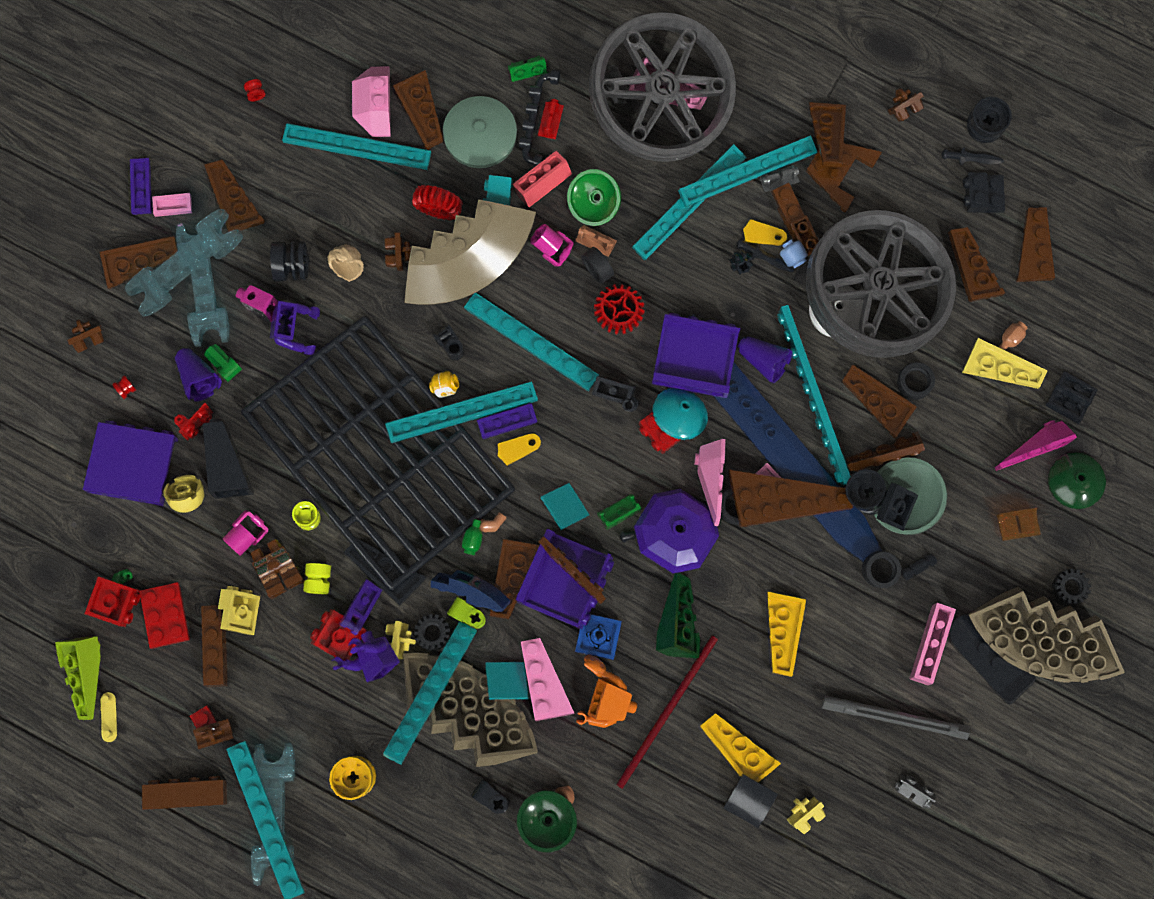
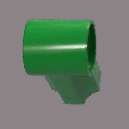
M216 344L210 346L204 353V356L217 368V372L227 382L242 370Z

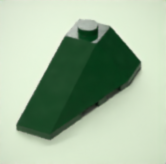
M675 573L657 630L656 651L671 657L699 658L700 636L699 633H696L694 625L697 618L696 615H693L691 606L694 602L690 578L680 573Z

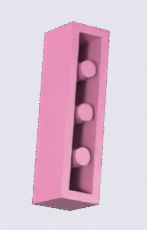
M939 603L932 605L909 679L925 685L934 683L956 609Z

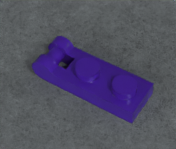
M366 579L339 625L343 628L347 627L351 630L352 634L357 635L382 590ZM352 617L357 619L356 623L351 621Z

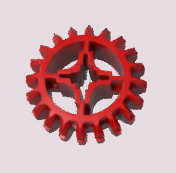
M431 185L418 186L413 193L412 205L426 215L443 220H455L456 215L461 214L462 200L448 190Z
M614 284L613 290L607 286L606 293L600 292L601 297H597V304H594V309H596L594 316L598 317L597 323L603 322L601 325L602 329L608 326L607 332L610 333L612 329H615V334L617 335L619 330L622 331V334H626V328L632 332V326L636 328L639 326L637 321L643 320L641 315L645 313V310L641 309L644 307V303L640 302L642 300L641 296H636V290L630 292L631 287L628 286L627 289H624L623 284L620 285V289H617L616 284ZM613 297H621L618 301H608ZM627 299L633 304L635 312L626 306ZM622 304L621 312H618L616 315V307L618 309ZM604 306L612 312V319H609L605 314ZM623 317L627 319L630 318L629 320L624 322H617L620 318Z

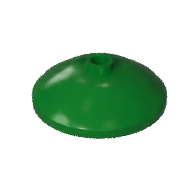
M598 169L583 171L572 180L568 188V207L573 216L581 223L590 226L603 225L612 220L620 208L621 191L619 185L605 171ZM597 194L601 197L599 201L596 199Z

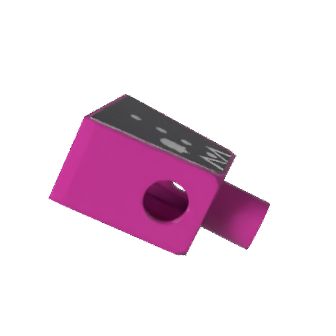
M252 285L247 290L240 287L236 297L241 299L240 301L245 308L271 323L273 311L278 303L275 297Z

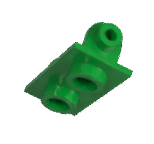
M540 56L527 59V63L519 61L508 65L512 82L547 73L545 58Z

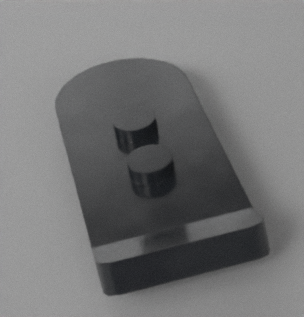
M962 615L952 622L948 634L951 645L971 664L1004 702L1009 705L1013 704L1035 683V675L1029 674L1010 664L985 642L969 615Z

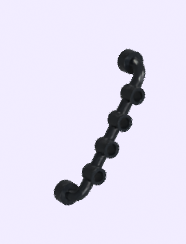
M552 69L551 73L540 75L535 86H530L529 97H533L532 103H527L526 114H529V119H524L523 131H526L525 137H520L519 148H523L522 156L528 164L534 165V167L544 160V155L536 154L535 158L530 156L532 137L539 111V101L542 96V86L547 80H550V84L558 85L560 70Z

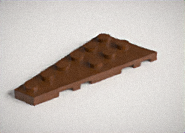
M734 470L728 471L740 528L853 508V505L846 496L845 488Z

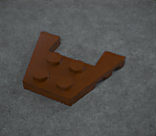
M844 143L842 167L823 166L818 150L806 172L830 195L829 197L841 207L840 209L846 213L855 197L838 188L855 159L873 168L882 152Z

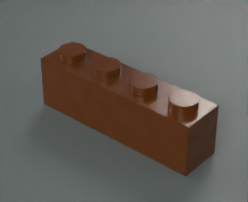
M218 605L201 606L203 686H228L226 630L220 629L223 610L218 609Z
M221 776L208 777V781H201L200 777L188 778V782H181L180 779H168V783L160 784V780L148 781V785H142V810L227 805L226 780H221Z

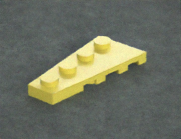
M978 338L962 373L1038 389L1044 380L1047 370Z

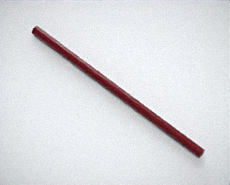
M710 637L699 654V658L696 659L622 774L616 784L621 789L626 785L718 641L716 637Z

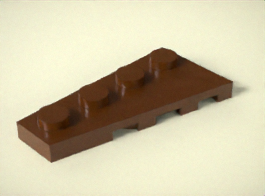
M809 102V111L822 165L842 167L846 105Z
M219 160L204 164L228 234L264 224V219L258 214L253 203L249 201L244 190L236 182L235 177L224 161Z
M1047 207L1028 208L1025 216L1024 236L1021 245L1022 251L1016 282L1054 280L1055 273Z
M968 227L950 230L948 235L968 301L972 302L1003 296L1005 294L1004 289L1000 288L996 281L998 280L994 273H991L987 266L988 262L979 252V246Z
M172 236L101 251L100 256L107 288L112 289L179 256L176 237Z
M916 431L908 439L900 437L892 445L884 443L879 445L876 451L866 450L847 457L846 460L849 471H859L867 466H879L885 461L900 460L906 455H918L925 448L919 432Z

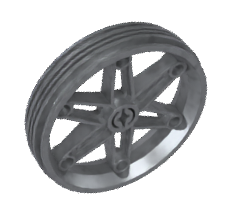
M650 13L632 18L623 23L607 37L597 52L591 67L589 94L597 121L606 135L615 144L634 156L646 160L668 162L693 156L718 137L725 128L733 111L736 82L728 53L718 38L705 26L693 19L678 14ZM669 30L681 35L662 64L641 37L640 32ZM629 37L635 38L636 43H631ZM683 37H688L691 43L685 42ZM623 42L641 76L604 79L606 66L611 54ZM695 42L710 57L717 71V78L681 75ZM680 48L684 52L675 74L667 71V68ZM641 49L656 69L651 75L637 50ZM646 83V92L619 90V86ZM679 83L706 85V89L680 91ZM713 83L718 84L720 86V90H716L713 87ZM604 85L611 86L612 91H606ZM720 95L715 117L709 127L702 133L685 99ZM606 97L644 100L630 133L614 118ZM674 100L677 102L688 125L684 126L669 104ZM650 101L659 105L645 127L641 123ZM663 111L683 136L686 143L660 146L644 142ZM689 131H693L696 134V138H692L689 135ZM634 132H639L642 135V139H637L634 136Z
M872 210L860 212L840 220L823 235L815 246L808 262L806 291L815 318L835 341L849 350L862 355L887 358L916 351L927 344L943 328L953 308L956 295V279L947 251L936 236L914 219L899 213ZM865 229L887 231L876 259L851 238L849 234ZM903 238L921 251L931 267L898 268ZM889 245L894 246L890 268L881 267ZM833 246L834 250L839 253L855 276L823 283L824 262L830 248ZM850 250L871 268L867 273L849 253ZM922 276L923 279L898 285L897 277ZM862 282L865 289L839 292L840 287ZM937 285V305L929 321L907 292ZM896 295L913 317L910 318L891 298ZM864 299L858 331L846 324L837 315L829 301ZM874 299L880 301L871 324L868 322L871 302ZM885 309L892 313L914 334L895 340L875 338Z

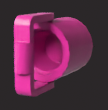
M546 224L541 225L534 232L530 240L533 246L544 253L542 257L554 266H561L566 261L574 245L573 241L560 231L556 233ZM564 240L568 245L564 248L556 262L550 256L559 250Z
M245 510L233 522V528L222 540L241 556L252 544L256 545L268 533V528L257 514L253 515L250 511ZM247 515L251 517V520L258 527L263 529L256 538L240 524Z

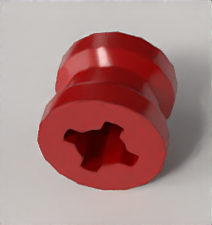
M259 79L250 80L243 86L245 91L248 92L247 98L249 101L261 100L266 95L265 91L261 88L262 83Z
M125 375L121 377L119 382L112 384L123 399L127 398V394L136 391Z

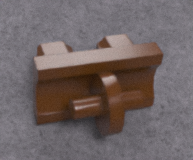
M899 88L895 92L896 97L893 98L894 103L900 101V103L887 111L890 115L894 114L899 122L910 117L906 107L910 106L913 113L924 108L921 98L924 96L922 92L907 97L911 94L910 90L904 91Z
M395 233V237L385 238V249H395V255H385L386 267H396L397 271H403L402 255L405 256V261H409L412 248L410 247V242H404V247L402 248L400 233Z
M78 319L76 320L77 326L72 328V332L75 334L80 331L82 334L67 340L69 345H73L75 350L80 353L88 349L84 339L89 336L94 346L104 342L101 332L103 328L100 325L86 331V328L91 326L90 321L82 323Z
M229 719L193 730L198 749L234 739Z

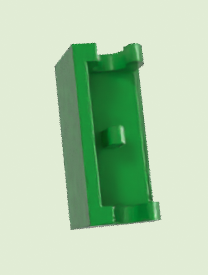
M630 494L597 514L606 530L640 512L641 507L639 503H636L634 495Z

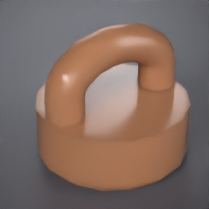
M570 786L556 789L555 792L562 794L573 804L574 792Z

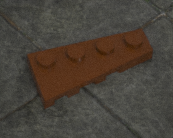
M426 70L393 85L395 93L426 150L442 143L443 138Z
M852 365L842 380V383L894 438L898 436L917 407L854 365Z
M544 536L538 541L547 554L599 604L606 599L602 594L604 590L596 582L592 584L589 581L591 579L589 575L583 570L580 572L577 569L578 565L572 559L568 560L565 557L566 554L559 547L555 548Z
M503 539L495 587L510 599V604L503 612L490 610L491 617L510 619L517 603L516 597L540 545Z

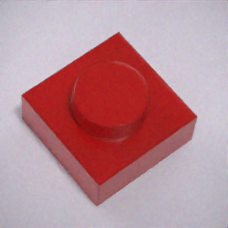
M208 706L190 715L196 729L217 722Z

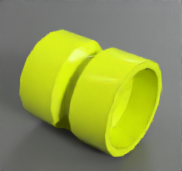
M303 501L296 504L293 508V520L301 529L309 531L319 525L321 516L314 504Z
M316 563L306 564L305 576L308 578L304 581L303 592L329 594L330 582L327 579L331 576V566Z

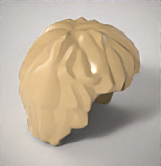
M346 244L335 247L329 252L327 256L329 267L333 269L338 277H342L350 282L362 274L364 264L361 260V254L355 247Z

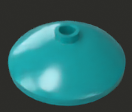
M669 388L662 391L654 401L653 416L655 422L667 435L676 439L688 440L699 436L705 429L708 422L707 409L702 400L693 392Z

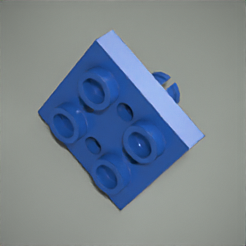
M591 615L588 625H584L583 629L579 631L575 652L614 660L622 621Z

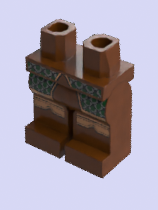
M276 539L267 544L271 551L270 554L265 556L261 548L251 552L254 561L252 564L270 599H274L287 591L278 573H280L289 590L305 581L286 548Z

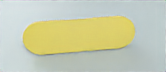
M107 692L101 696L100 700L102 738L106 742H113L117 737L116 697L113 693Z

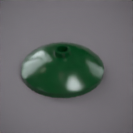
M1075 452L1065 454L1053 463L1048 474V485L1052 495L1060 504L1071 509H1085L1100 500L1105 491L1106 478L1102 467L1094 458ZM1079 475L1083 477V481H1080L1078 479Z
M540 791L532 794L522 803L517 815V827L521 838L528 846L540 852H554L565 847L573 838L577 828V815L571 802L562 794L554 791ZM547 816L552 818V823L546 822Z

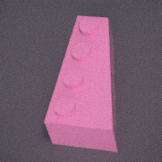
M541 639L522 641L521 647L535 721L574 714Z

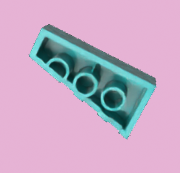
M489 175V180L485 179L484 191H487V199L483 198V201L510 206V190L513 188L512 178Z

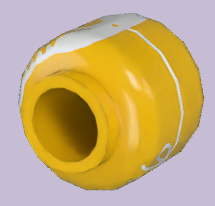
M445 371L434 374L429 387L431 392L435 393L437 397L443 398L456 393L459 388V381L455 374Z

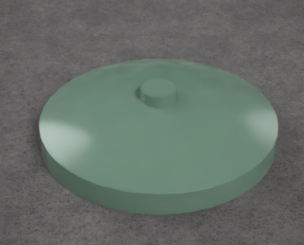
M475 96L460 101L449 111L443 125V137L447 150L458 162L473 168H487L502 162L508 157L515 146L517 128L512 113L503 103L490 97Z
M901 458L900 460L887 463L877 472L889 485L892 482L918 494L904 531L878 520L881 525L898 534L914 535L930 529L940 520L947 505V488L942 476L932 465L917 458ZM869 492V496H874V492Z

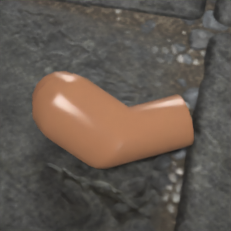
M499 512L493 520L481 519L479 529L485 533L495 532L506 520V517Z

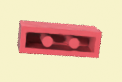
M555 151L512 185L518 197L528 207H531L572 175L568 162Z

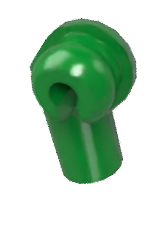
M124 569L115 573L111 581L124 584L132 579L133 574L130 570Z

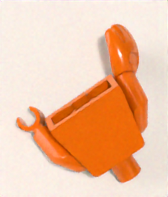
M586 655L584 666L599 678L588 713L584 711L577 713L578 715H583L585 719H577L576 722L580 725L588 722L589 725L606 728L616 724L617 721H624L627 712L635 713L637 709V703L631 701L632 694L627 692V686L619 676L607 671L600 659L592 655Z

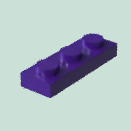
M149 158L130 159L131 213L133 215L152 214Z
M531 403L479 419L477 423L482 439H486L537 423V418Z

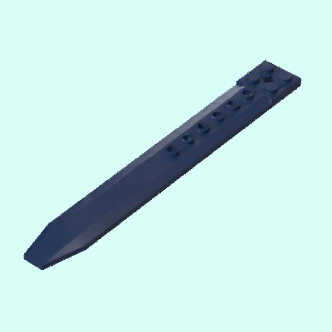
M733 362L727 398L713 397L780 477L839 487ZM855 506L849 510L813 515L836 543L862 562L871 553L882 551L865 516Z

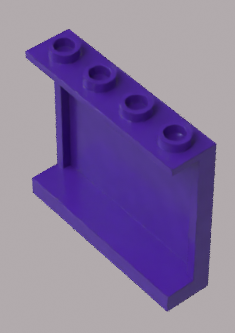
M676 313L665 314L652 384L727 398L740 328H737L734 324H717L713 320L699 321L698 318L691 316L683 318Z
M113 421L98 422L83 490L90 494L163 506L165 501L163 490L174 442H178V438L173 435V432L162 430L159 433L154 432V429L148 427L136 429V426L131 424L118 426Z
M547 529L544 537L555 548L559 547L566 554L565 557L568 560L572 559L578 565L577 569L580 572L582 570L586 572L591 578L589 581L592 584L596 582L603 589L606 584L605 576L607 572H611L614 565L611 554L608 553L606 555L559 536L554 531ZM540 545L516 597V601L521 605L583 629L584 625H588L591 618L589 613L592 607L595 608L597 601L564 571Z

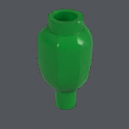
M474 519L472 527L468 528L464 534L462 547L466 554L475 555L481 547L483 534L481 529H479L481 524L479 520Z

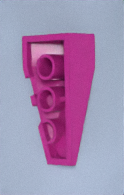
M1055 420L1044 424L1043 429L998 464L995 470L998 471L1066 446L1077 438L1076 434L1063 421L1055 423Z

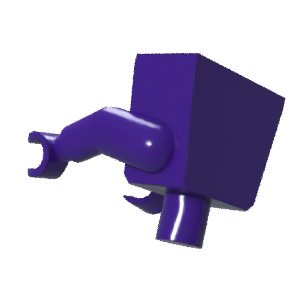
M278 301L272 315L270 338L274 339L277 345L300 353L303 352L305 355H313L315 353V345L304 346L302 343L291 340H293L296 313L307 314L313 319H317L320 316L319 308H309L298 303Z
M372 631L361 635L363 643L358 638H353L349 642L348 646L351 644L357 645L351 649L350 653H357L358 658L345 661L340 657L331 659V661L338 663V666L333 667L334 670H338L341 667L351 671L363 670L367 682L385 677L400 662L386 637L375 639Z

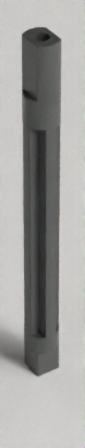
M827 695L824 696L822 702V709L867 717L966 740L970 734V726L953 722L949 723Z

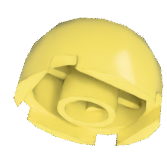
M193 475L177 477L174 479V483L171 485L168 483L163 490L165 500L177 512H191L197 509L203 502L204 489L202 482Z

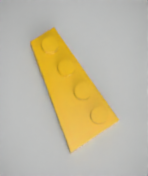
M767 592L772 673L792 677L806 599Z
M716 713L700 725L701 729L740 777L744 774L760 782L781 764Z

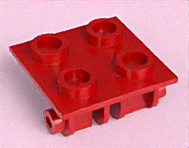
M204 403L189 420L184 415L179 414L175 417L174 422L180 428L178 432L188 441L198 434L199 428L203 423H208L211 420L214 412Z

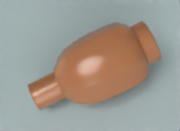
M1021 321L1017 324H1011L1004 332L999 348L1006 350L1008 347L1017 346L1025 338L1027 326Z

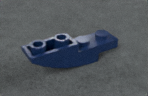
M456 570L452 575L439 572L431 580V588L442 592L456 593L458 596H466V603L472 604L475 607H484L495 612H503L510 604V599L496 587L464 571Z

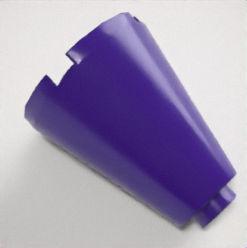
M749 336L746 339L743 338L738 345V348H740L739 353L771 383H776L784 374V367L786 364L789 365L793 352L787 348Z
M183 348L177 352L175 361L188 400L201 401L214 394L213 390L216 387L218 389L221 387L222 381L220 376L191 349Z

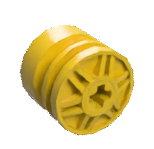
M351 756L341 759L330 771L329 781L331 789L342 799L354 800L365 796L375 785L376 772L374 766L362 756ZM354 772L355 775H359V779L355 780V782L354 779H350V775H353Z

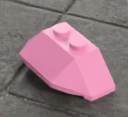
M389 66L370 67L352 81V116L372 137H391Z

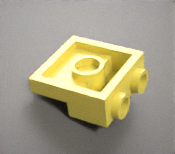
M233 586L221 589L218 609L223 610L220 629L254 635L260 596L253 595L251 590L241 589L240 592L238 587Z

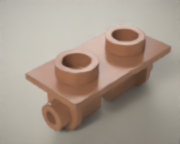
M585 225L580 227L575 240L590 249L596 247L607 257L610 256L617 240Z

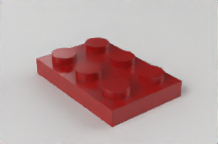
M177 582L139 591L150 649L190 640L180 583Z

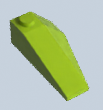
M82 637L55 642L59 665L61 668H65L67 674L65 682L67 685H70L73 691L71 699L78 719L91 720L94 717L101 657L98 637Z

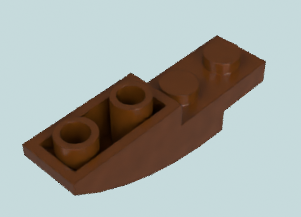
M790 183L784 184L771 191L779 207L777 210L794 242L800 241L809 256L819 240L807 215H804Z

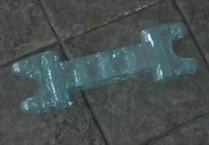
M219 209L206 216L195 227L198 233L197 236L156 270L152 267H146L126 284L125 291L129 296L144 291L145 298L138 309L142 316L152 315L168 304L172 299L169 291L211 256H214L215 259H221L241 242L243 235L237 229L222 234V227L229 217L226 210Z
M204 219L203 229L197 235L187 234L184 223H177L176 241L180 258H189L196 312L187 313L188 327L194 346H202L203 335L210 329H215L219 332L222 343L229 342L230 326L226 307L217 308L210 253L218 252V243L211 219Z
M285 743L281 759L272 763L266 757L264 744H256L253 760L283 837H285V782L295 781L292 743ZM261 843V846H252L251 850L254 885H261L264 871L267 867L271 866L263 843ZM287 845L294 862V845Z

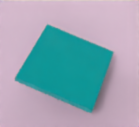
M570 483L540 497L561 530L590 515Z
M524 662L485 663L489 700L528 699Z

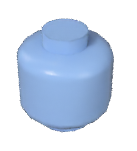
M791 239L782 245L783 249L780 251V255L788 267L793 266V268H796L807 261L805 258L808 256V253L800 241L793 242Z

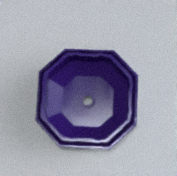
M682 489L654 494L634 525L640 553L672 574L700 568L719 537L718 528L714 526L709 507ZM676 526H681L682 532H678Z

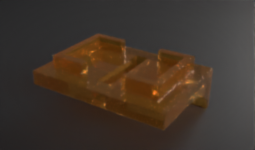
M1037 508L997 515L1002 541L1041 535L1037 520ZM1016 516L1019 518L1022 533H1019Z

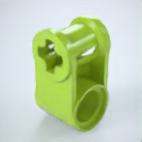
M456 597L447 612L449 616L475 629L482 628L486 622V618L480 610L459 597ZM479 615V618L481 619L480 622L476 621L473 624L474 621L472 620V617H477Z

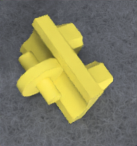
M395 621V624H387L385 631L386 635L393 636L392 643L389 644L398 659H403L404 651H409L410 644H416V640L411 639L412 632L408 631L409 624L402 623L401 621Z
M815 797L810 800L805 798L801 802L796 798L793 800L796 806L791 810L793 814L787 821L794 828L805 834L811 828L807 822L811 817L817 822L826 817L822 809L824 805Z

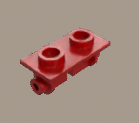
M551 99L550 102L545 103L538 136L556 140L564 105L558 103L557 99Z

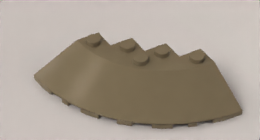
M478 200L475 218L456 215L453 234L434 230L431 249L412 246L404 303L417 305L447 303L470 296L491 284L512 265L523 249L533 227L536 212Z
M1019 586L1000 594L968 614L979 634L996 653L1010 664L1029 674L1058 682L1084 683L1098 679L1104 680L1125 673L1105 626L1099 617L1095 615L1080 621L1076 610L1071 606L1054 612L1050 601L1045 596L1028 602L1024 591Z
M403 653L408 710L439 658L438 656H431L427 653ZM460 661L429 715L431 734L451 732L453 750L473 748L476 767L497 765L538 752L533 732L525 719L523 711L517 706L514 699L489 700L486 674L484 675L474 669L473 666Z

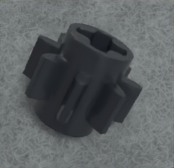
M744 250L734 252L732 259H729L732 264L730 266L732 271L735 272L737 270L739 275L749 272L754 264L751 261V255L749 253L746 254Z

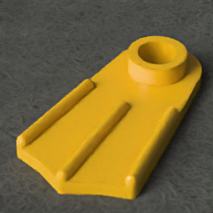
M750 220L743 228L745 242L780 246L787 240V234L784 230L754 220ZM775 236H781L782 239L776 240Z
M528 434L498 443V457L508 466L537 450L541 445V440L536 434ZM535 440L536 443L535 445L530 446L529 441Z

